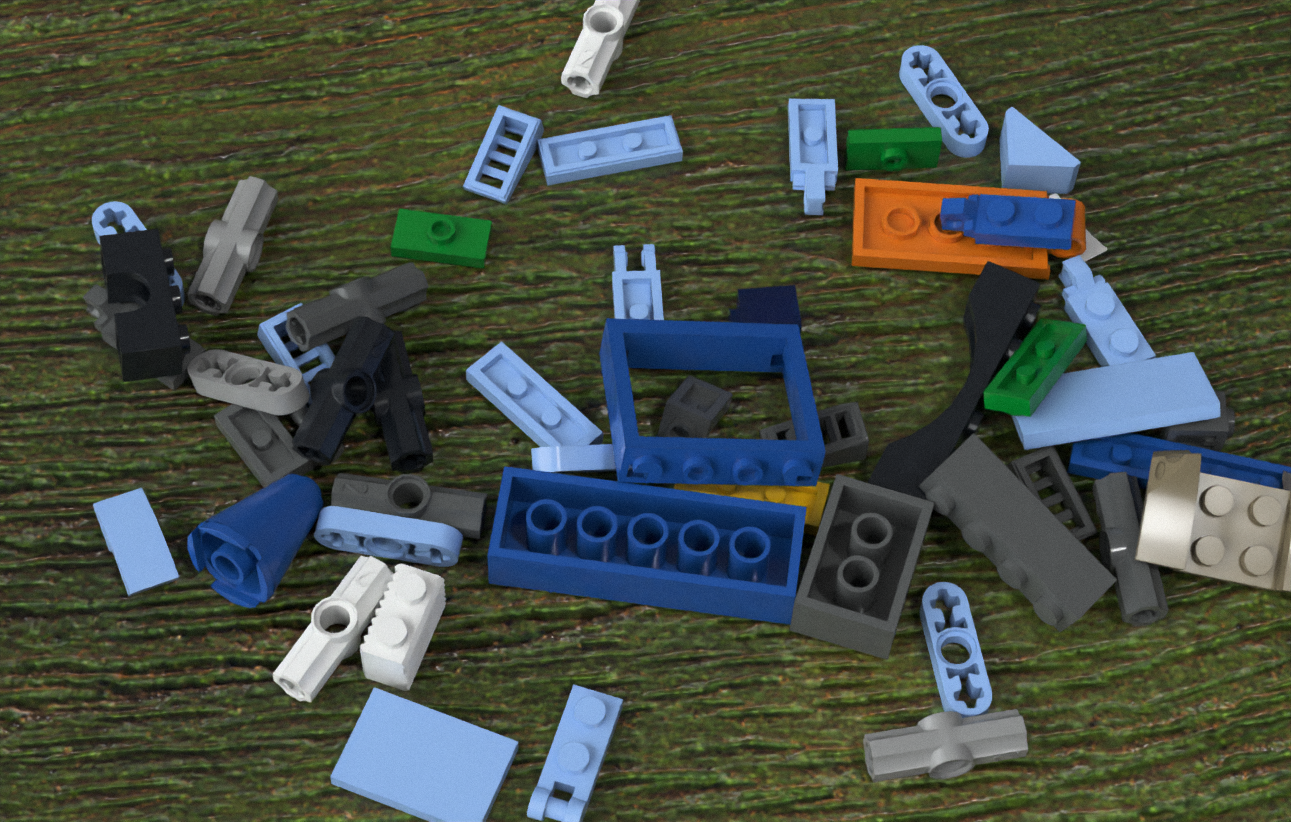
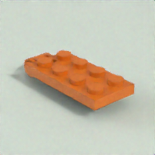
M856 178L853 200L852 266L980 275L987 261H990L1027 278L1049 280L1050 265L1048 264V254L1059 258H1072L1083 254L1086 250L1085 205L1076 200L1072 245L1069 250L976 244L975 238L964 236L963 231L942 230L940 213L943 198L968 199L969 195L977 194L979 196L980 194L1049 198L1047 191Z

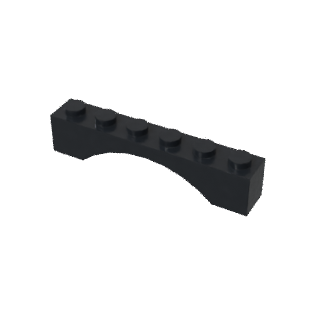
M987 261L968 296L962 321L969 343L970 372L964 387L953 403L933 422L910 436L889 443L867 483L927 500L926 494L918 486L963 444L965 438L968 439L973 433L977 436L985 414L980 412L984 404L983 392L1013 353L1021 346L1023 340L1018 338L1023 328L1029 331L1033 329L1042 309V305L1036 302L1041 283ZM933 509L932 515H931L932 518L934 517V515H935L936 512H937V511H935L934 509Z

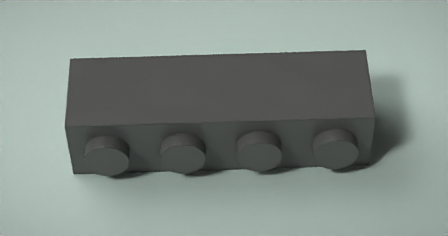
M974 433L918 486L926 494V499L934 502L933 509L942 515H946L961 530L965 542L974 550L982 552L997 567V572L1001 579L1010 587L1018 589L1033 604V609L1037 616L1046 624L1054 626L1059 632L1079 620L1117 581L1093 554Z

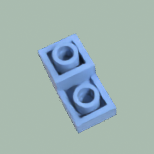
M142 488L93 503V508L109 552H113L128 596L178 580L179 575L171 553Z

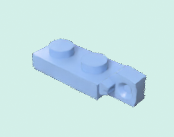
M789 98L790 181H793V190H804V215H823L825 191H835V182H837L838 176L835 99Z
M1080 255L1063 261L1059 278L1065 286L1062 292L1065 300L1064 310L1073 323L1086 325V344L1100 366L1105 367L1156 358L1152 348L1109 283H1106L1101 275L1093 277L1091 269Z

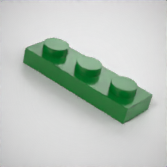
M1041 318L1023 340L1019 349L1013 353L983 392L985 409L1005 412L1011 416L1023 415L1031 417L1087 342L1086 325Z

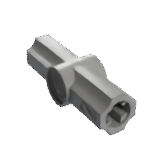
M251 176L246 180H239L222 219H215L207 231L203 247L204 258L187 293L189 303L198 307L203 313L218 316L220 313H228L246 271L253 272L259 262L264 243L263 233L279 200L277 190L269 186L265 180Z
M1017 709L962 718L958 712H940L923 718L916 726L865 734L863 739L865 762L868 774L873 782L929 773V777L933 779H949L967 773L975 765L1025 757L1028 752L1027 730L1023 716L1019 714Z

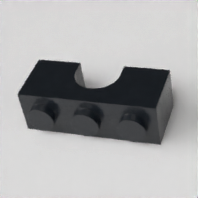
M158 229L99 236L101 267L108 304L135 302L142 305L141 308L134 311L114 314L116 347L123 382L183 374L182 354H189L191 350L187 325H178L176 315L182 314L180 289L178 285L170 286L168 276H174L175 274L171 247L162 248Z

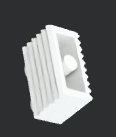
M402 563L395 566V573L391 574V582L387 583L388 590L383 592L384 599L379 601L380 608L375 610L376 617L371 618L372 626L367 627L368 635L363 636L364 644L360 645L363 673L367 679L403 691L410 689L446 605V593H444L445 579L441 576Z

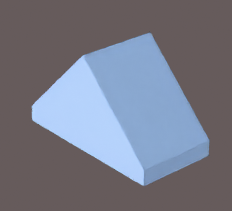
M1014 107L1009 108L1005 113L999 138L1002 188L1068 194L1074 188L1081 162Z

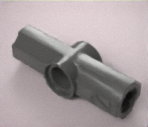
M413 262L405 263L374 277L365 276L329 290L330 295L294 308V310L287 312V324L285 327L291 342L295 343L301 352L307 351L343 335L347 336L356 317H369L376 322L385 323V317L407 310L427 300L426 291L429 286L423 271L419 270Z
M1127 472L1109 473L1106 477L1095 480L1092 488L1096 511L1102 529L1099 536L1101 562L1117 579L1114 585L1123 622L1130 623L1133 627L1151 625L1153 622L1165 618L1169 610L1158 569L1159 565L1134 560L1143 512V502L1137 477L1130 476Z
M338 473L332 489L331 506L443 523L459 530L463 537L480 539L481 534H483L486 518L487 494L429 486L423 478L414 474H403L395 477L393 480ZM408 502L419 504L413 509L400 508L402 504Z

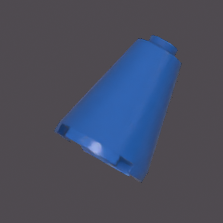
M288 474L201 522L188 536L187 549L193 565L199 573L206 567L216 579L210 586L232 603L246 608H255L260 602L264 604L274 594L319 517L320 510L323 508L322 493L319 486L307 476Z

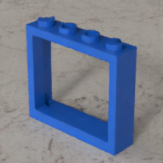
M606 318L599 355L618 482L816 487L826 450L799 326L797 324ZM628 368L782 372L796 440L639 436Z

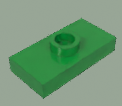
M941 127L848 130L844 154L845 171H899L902 169L937 168L942 145Z
M399 208L390 246L391 256L485 269L492 234V221Z

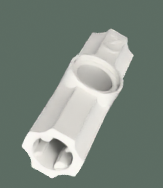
M596 0L594 5L584 13L583 29L561 76L562 84L568 87L572 94L584 98L599 94L613 61L622 54L623 38L640 0Z
M360 556L333 594L315 605L311 613L310 625L273 673L274 682L280 685L288 695L300 702L308 701L311 703L340 662L351 657L358 650L361 643V634L370 623L371 618L376 615L375 610L380 608L379 601L384 599L383 592L388 590L387 583L391 582V574H394L385 563L373 556ZM333 624L347 626L344 631L339 633L325 631L326 628Z

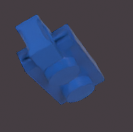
M978 194L969 195L968 199L943 198L940 213L942 230L963 231L964 236L975 238L976 244L1069 250L1072 245L1076 200L980 194V196Z

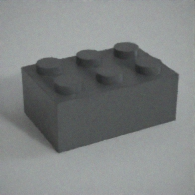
M837 474L794 602L790 631L888 660L928 531L934 502Z

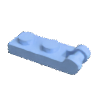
M573 684L541 776L531 796L527 817L543 821L547 817L560 822H583L623 708V699ZM555 789L573 794L570 801L553 797Z

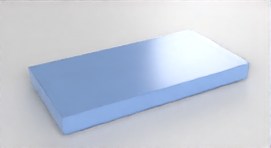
M1189 352L1063 373L1031 417L1023 415L1011 417L1024 450L1215 419L1220 417V401L1195 353Z

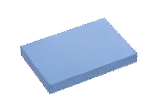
M374 687L330 776L331 784L429 822H486L517 754L519 745L518 741Z

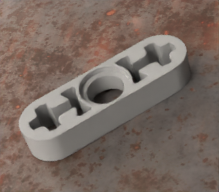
M215 349L203 352L193 358L187 368L198 394L273 415H287L296 412L308 402L310 397L303 376L298 369L225 350Z

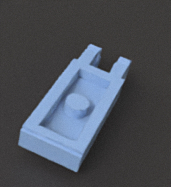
M654 244L643 245L641 265L644 267V271H627L628 256L627 251H625V245L614 246V272H612L614 319L664 320L660 270H656Z

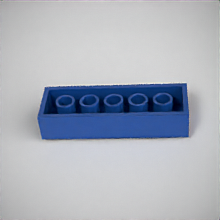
M504 466L487 555L489 584L791 625L807 507Z

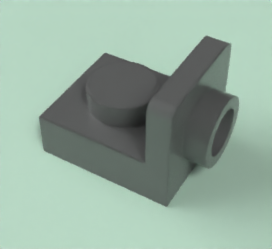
M689 375L666 401L657 437L709 438L712 429L729 410L733 394Z
M1214 391L1220 401V417L1163 427L1159 439L1221 452L1226 438L1233 436L1235 427L1234 411L1232 408H1226L1225 392Z

